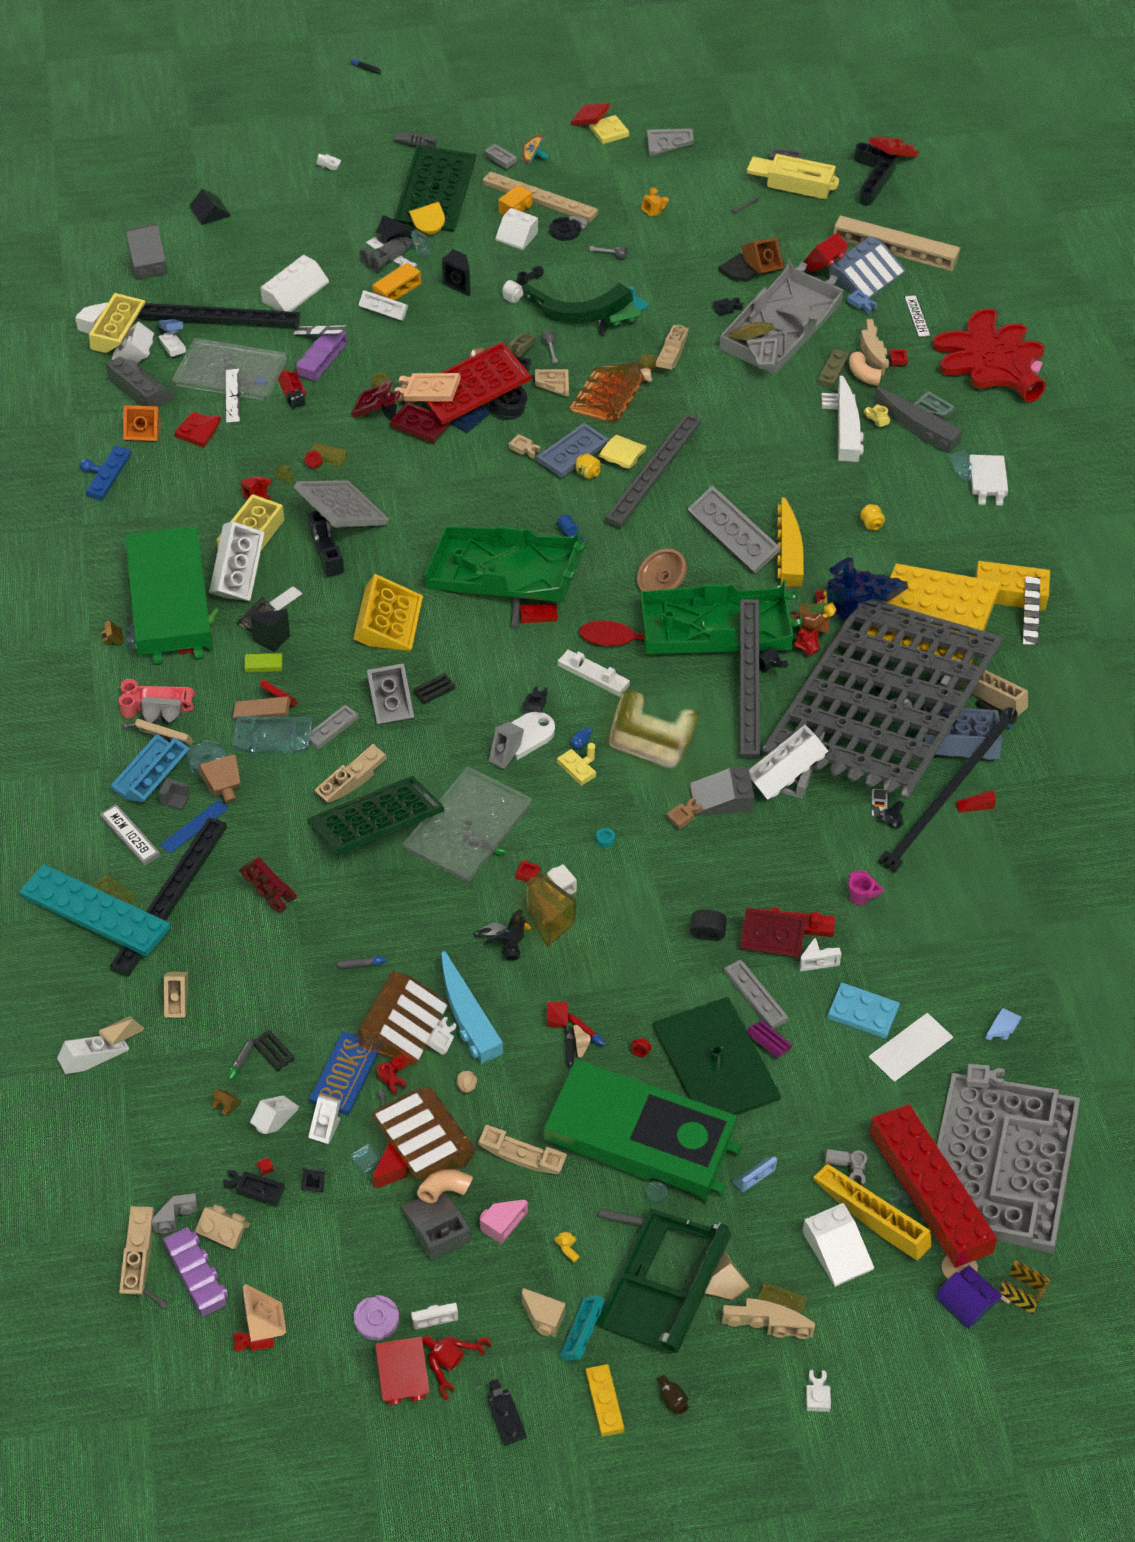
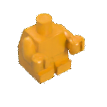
M656 188L649 190V196L644 195L641 210L650 217L663 212L669 202L667 197L661 198L658 195H654L658 192Z

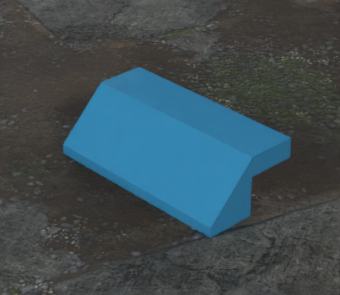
M156 734L111 784L110 789L125 800L144 802L187 754L190 748L175 737L169 743Z

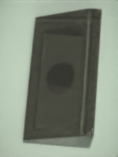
M261 597L236 624L252 632L250 614L274 611L275 608L266 599Z

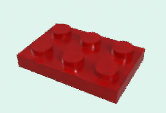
M877 136V138L870 137L868 142L891 155L917 157L919 153L918 150L914 149L915 146L908 143L904 144L903 140L899 138L893 139Z

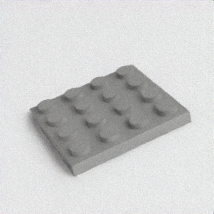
M348 480L296 481L294 485L299 494L312 507L317 509L320 515L325 517L333 527L387 525L389 518Z

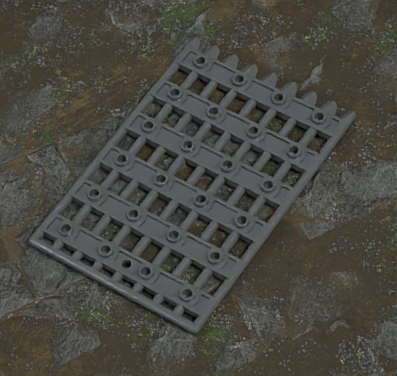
M861 597L762 750L765 753L770 752L804 725L816 728L814 734L818 739L824 731L832 733L833 736L828 743L821 741L828 752L822 760L813 763L816 771L830 764V772L833 776L839 775L846 769L849 770L848 778L851 782L864 775L867 776L866 785L869 788L883 781V789L887 794L894 791L897 787H901L902 797L908 799L1003 642V638L996 634L872 598ZM854 621L863 623L859 632L849 629ZM871 626L880 629L876 636L866 634ZM887 631L897 634L893 641L883 639ZM904 636L914 639L910 646L900 644ZM921 641L931 644L926 652L917 649ZM838 645L848 648L843 656L834 654ZM938 646L948 649L944 657L934 654ZM855 650L864 653L860 661L851 659ZM956 651L965 654L961 662L951 659ZM872 655L882 658L877 666L867 664ZM973 656L983 659L979 667L969 665ZM888 661L899 663L894 671L884 669ZM906 666L916 668L911 677L901 674ZM822 670L831 672L827 681L817 678ZM923 671L933 673L928 682L919 679ZM839 675L848 677L844 686L834 683ZM947 675L951 677L946 687L936 684L940 676L944 677ZM856 680L866 683L861 691L851 689ZM958 681L968 684L964 692L953 690ZM873 685L883 688L878 697L868 694ZM890 691L900 693L895 702L886 699ZM806 695L815 697L811 706L801 703ZM907 696L917 699L913 707L903 705ZM823 700L832 703L828 711L818 709ZM925 701L935 704L930 713L920 710ZM840 705L850 708L845 717L835 714ZM942 707L952 709L948 718L938 715ZM857 711L867 714L862 722L852 720ZM874 716L884 719L879 728L869 725ZM789 720L799 723L794 732L784 729ZM891 722L902 724L897 733L887 731ZM909 727L919 730L915 739L904 736ZM927 733L937 735L933 744L922 742ZM840 737L851 739L846 748L836 746ZM858 742L868 745L863 754L853 751ZM875 748L886 751L881 760L870 757ZM893 753L904 756L899 765L888 762ZM911 759L921 762L916 771L906 768Z

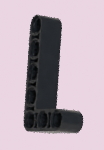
M858 143L855 148L854 160L857 163L874 168L860 189L859 203L863 206H869L874 202L895 171L897 155H891L867 143Z

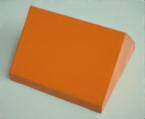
M124 405L123 440L158 441L161 428L158 406Z

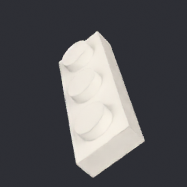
M363 290L358 305L404 321L408 305L365 290Z

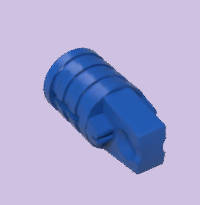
M568 514L562 515L556 522L566 537L575 536L576 531L579 530V527Z

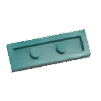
M601 1296L584 1297L559 1355L565 1361L581 1359L584 1354L585 1347L593 1333L594 1325L601 1314L605 1301Z

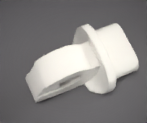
M319 154L316 164L321 165L323 169L327 167L330 170H337L341 160L330 156V154H326V156Z

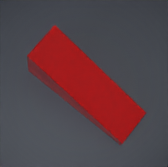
M994 790L956 801L958 812L994 809L996 796Z

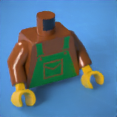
M831 588L823 593L826 597L824 600L821 599L817 604L800 605V612H790L791 618L794 620L802 616L803 622L800 625V630L806 628L807 631L829 632V617L833 616L836 611L834 604L828 603L836 599V595Z

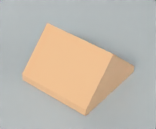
M245 1284L243 1292L251 1341L284 1335L286 1327L282 1302Z

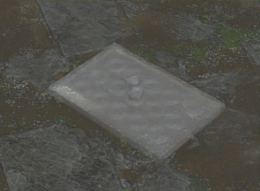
M194 338L171 380L172 385L226 394V370L239 369V396L267 401L288 359V353Z
M467 766L439 800L444 806L445 811L422 820L402 844V847L469 883L532 805L533 799Z

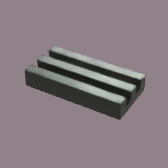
M444 673L414 688V693L423 704H426L454 690L455 684L451 683V679L447 678V674Z
M270 1030L253 1040L255 1048L277 1072L281 1070V1067L288 1066V1062L292 1063L295 1061L294 1056ZM268 1037L286 1058H283L265 1038ZM260 1042H262V1043L265 1045V1047L275 1056V1058H276L279 1062H277V1061L271 1056V1054L262 1046V1044H261Z

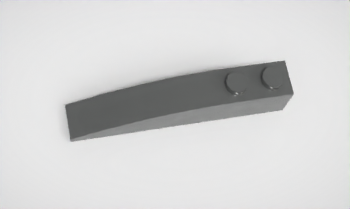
M880 386L876 388L875 401L879 405L888 408V414L916 436L948 453L961 443L962 429Z

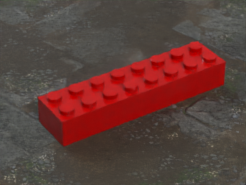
M907 1104L872 1117L869 1131L871 1137L953 1266L956 1268L993 1254L997 1242L995 1233L911 1105Z

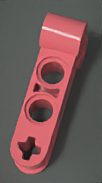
M127 679L121 683L122 695L119 697L121 715L125 718H133L137 715L138 711H142L143 697L181 700V712H189L193 709L192 698L195 696V691L190 687L138 686L137 682L133 679Z

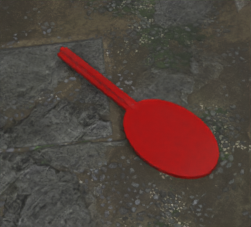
M613 621L588 622L582 625L579 630V634L584 640L603 646L623 645L632 639L644 640L643 633H634L628 626Z

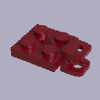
M391 380L381 383L376 387L361 392L351 414L354 418L363 417L372 411L380 410L382 403L385 407L392 405L398 401L401 392L399 390L391 392L390 388L393 385Z
M259 856L247 862L239 869L243 879L250 882L260 896L265 899L268 898L266 902L276 912L281 913L287 908L280 899L281 896L287 902L297 898L294 891L287 884H284Z

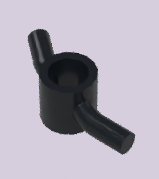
M769 647L759 653V670L761 672H766L772 667L787 668L788 662L780 661L779 654L775 649Z

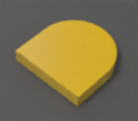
M439 202L409 211L415 228L418 231L427 233V235L438 233L445 224V216Z

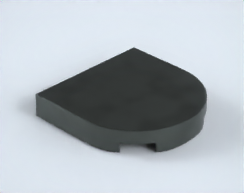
M742 253L718 267L720 273L733 281L744 280V282H747L756 275V271L745 262Z

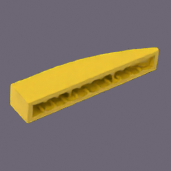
M826 1164L813 1177L814 1181L839 1204L844 1203L854 1217L918 1261L931 1248L929 1229L829 1164Z

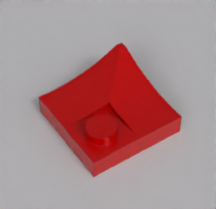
M192 412L174 432L175 437L204 448L214 435L221 421V416H210Z

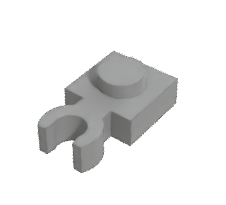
M968 1064L967 1086L989 1088V1083L999 1087L1004 1086V1079L997 1077H1004L1005 1070L997 1068L990 1071V1065Z

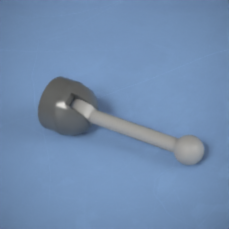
M590 246L589 251L615 253L618 258L625 259L627 246H618L615 250Z
M547 330L542 333V340L550 347L551 362L557 364L558 359L555 357L552 346L555 341V334L553 331Z

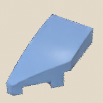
M1002 1008L985 1039L992 1040L993 1037H1000L1003 1040H1008L1009 1034L1014 1032L1022 1017Z

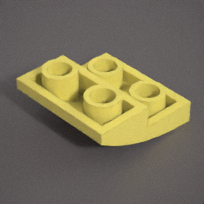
M615 435L602 449L599 457L604 458L607 462L617 463L622 468H631L637 463L638 457L645 453L646 446Z

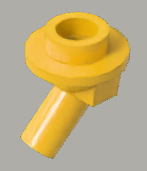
M569 1232L559 1233V1236L555 1237L554 1241L561 1247L563 1253L575 1263L580 1258L571 1248L577 1240L576 1237L572 1236V1233Z

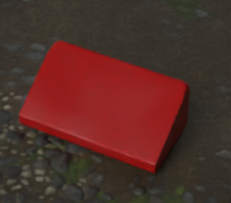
M282 370L278 381L285 397L286 393H294L297 389H301L304 396H306L298 374Z

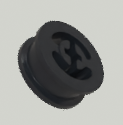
M519 386L489 401V408L500 418L516 419L525 411L528 399L527 393L523 387ZM507 396L510 397L509 404H506Z

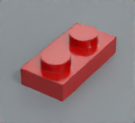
M556 603L520 605L522 624L558 621Z

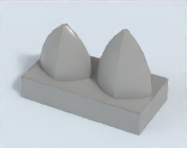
M142 698V715L147 722H154L158 716L164 717L169 723L176 718H180L181 700Z

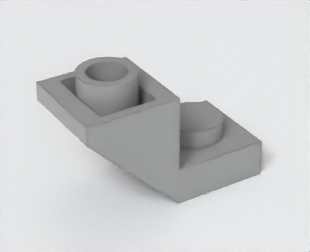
M196 1193L173 1196L152 1218L154 1232L167 1234L171 1231H177L176 1215H190L193 1212H198Z

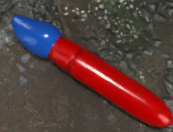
M568 1014L569 1021L573 1025H578L585 1033L590 1035L592 1042L600 1046L605 1045V1041L599 1034H596L574 1014Z

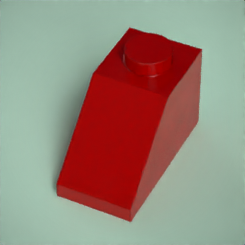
M390 1140L372 1176L373 1186L380 1188L406 1178L409 1171H413L409 1162L416 1159L414 1151L404 1156L397 1147L401 1144Z

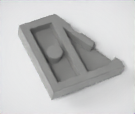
M778 338L747 340L748 347L759 369L776 368L779 349Z

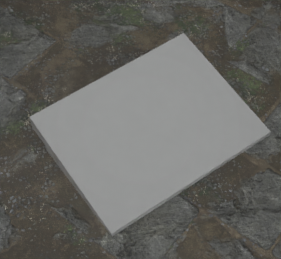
M952 1073L937 1147L995 1233L998 1241L1054 1255L1080 1108V1098L1059 1095V1090L1007 1081H1004V1086L1001 1087L995 1086L993 1083H989V1088L967 1086V1075Z

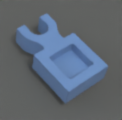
M860 290L847 297L848 303L858 309L863 308L868 314L871 313V308L877 309V303L871 301L870 297Z

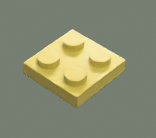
M616 115L601 119L597 124H589V129L602 144L629 137L628 129Z

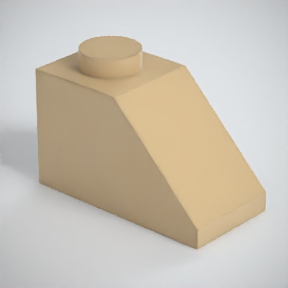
M167 972L164 976V1017H186L188 972Z
M523 1288L522 1304L534 1329L544 1336L551 1335L556 1337L565 1316L566 1303Z

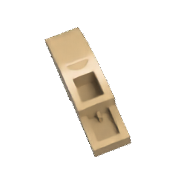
M866 319L865 330L861 331L860 346L871 367L882 370L881 376H884L885 369H888L889 360L886 359L887 348H884L883 341H879L878 337H876L877 326H874L873 319Z
M682 325L672 326L665 339V346L656 360L657 367L671 370L676 367L684 348L689 328H685Z
M372 744L347 767L342 765L315 789V792L327 803L349 794L375 775L373 770L387 759L386 755Z
M131 1206L127 1244L126 1248H124L120 1294L143 1295L153 1239V1207Z
M746 1298L745 1307L723 1306L722 1324H728L732 1327L750 1325L753 1328L767 1326V1335H773L777 1338L785 1336H795L798 1339L813 1338L815 1323L785 1306Z

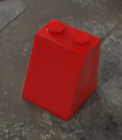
M422 1337L375 1344L383 1401L388 1400V1405L402 1403V1398L411 1397V1401L425 1399V1394H429Z

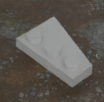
M692 129L647 130L649 156L692 145Z

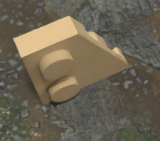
M568 369L535 370V386L569 396Z

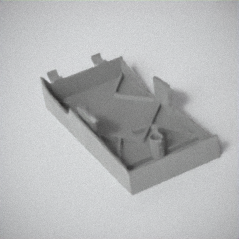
M788 260L785 270L767 290L764 287L720 336L719 349L758 367L748 347L747 340L744 338L735 339L734 337L755 328L772 329L763 334L760 333V335L749 340L779 339L776 368L764 369L775 375L842 304L843 290L833 286L837 281V277L831 275L830 279L824 282L804 273L807 267L806 263L800 262L798 268L794 269L791 261ZM784 305L825 315L814 320L776 310Z

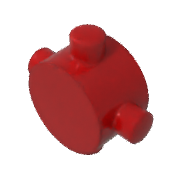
M268 1157L256 1163V1167H259L263 1176L275 1169V1166H272Z

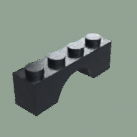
M319 511L309 512V529L326 576L344 573L343 557L339 546H336L334 543L330 522L321 516Z

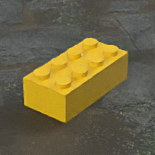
M978 561L975 578L1001 582V588L995 604L1024 608L1026 576L1040 577L1039 610L1045 611L1049 597L1050 570Z

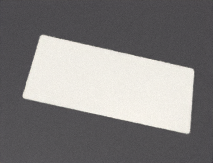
M926 1013L872 1053L869 1058L893 1081H896L950 1041L953 1036L932 1016Z

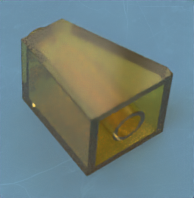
M542 873L528 881L527 909L545 945L549 947L576 923V899Z

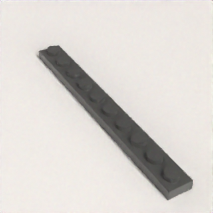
M688 413L685 414L607 514L605 522L619 528L623 526L701 425V418Z
M740 600V758H759V600Z

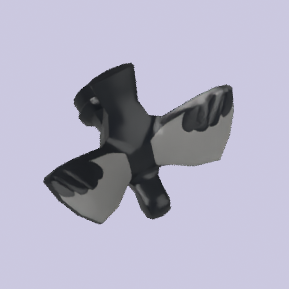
M519 909L511 916L508 927L493 922L476 931L474 937L494 936L485 941L484 945L493 942L504 944V950L502 951L503 959L516 961L520 959L521 953L520 949H518V943L524 938V929L530 930L531 926L524 917H521L523 910Z

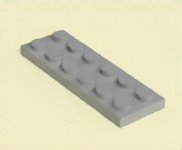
M713 485L687 509L690 514L755 574L781 550L769 536Z

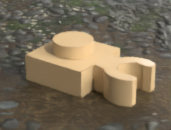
M520 434L509 443V449L521 455L527 453L530 458H535V452L540 453V446L533 445L532 440Z

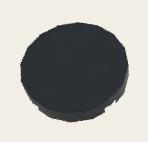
M559 217L552 221V224L549 226V232L557 240L570 241L579 236L580 224L575 219L570 220L569 217Z

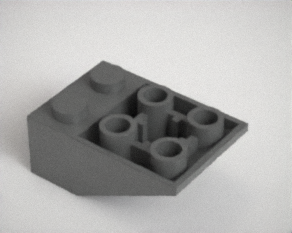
M444 1192L441 1193L435 1203H427L418 1198L401 1206L430 1261L470 1242V1229L460 1211Z

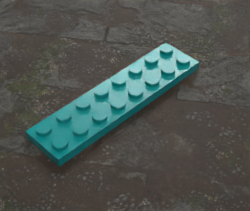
M45 864L40 867L19 891L20 897L146 957L171 929L169 922Z

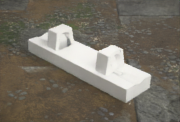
M567 650L558 660L559 667L619 697L630 685V680L616 674L615 669L611 667L606 669L586 659L584 654L579 651L576 654Z

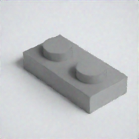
M496 144L484 151L486 157L506 169L517 162L516 156Z

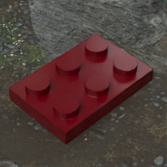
M409 402L390 421V427L432 444L451 425V421L442 425L432 411Z
M746 907L740 948L800 957L806 917Z

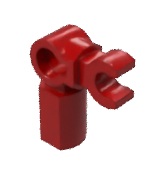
M404 1050L391 1059L389 1063H381L377 1067L378 1080L387 1086L389 1085L390 1092L393 1095H397L395 1086H401L403 1089H406L405 1081L402 1078H397V1073L412 1064L414 1057Z

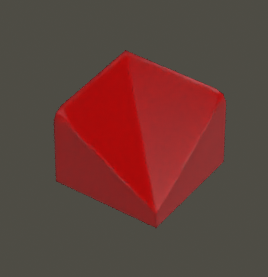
M548 1002L547 1027L565 1028L568 1024V1002Z

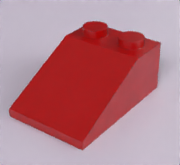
M838 232L812 250L803 261L807 264L805 271L819 270L825 266L830 267L836 262V259L840 260L846 255L845 252L849 246Z

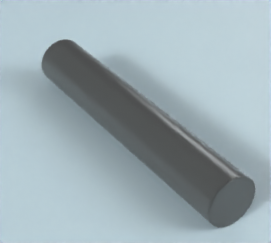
M514 597L511 618V628L513 629L518 628L521 598Z
M600 1209L599 1218L642 1226L646 1219L605 1209Z

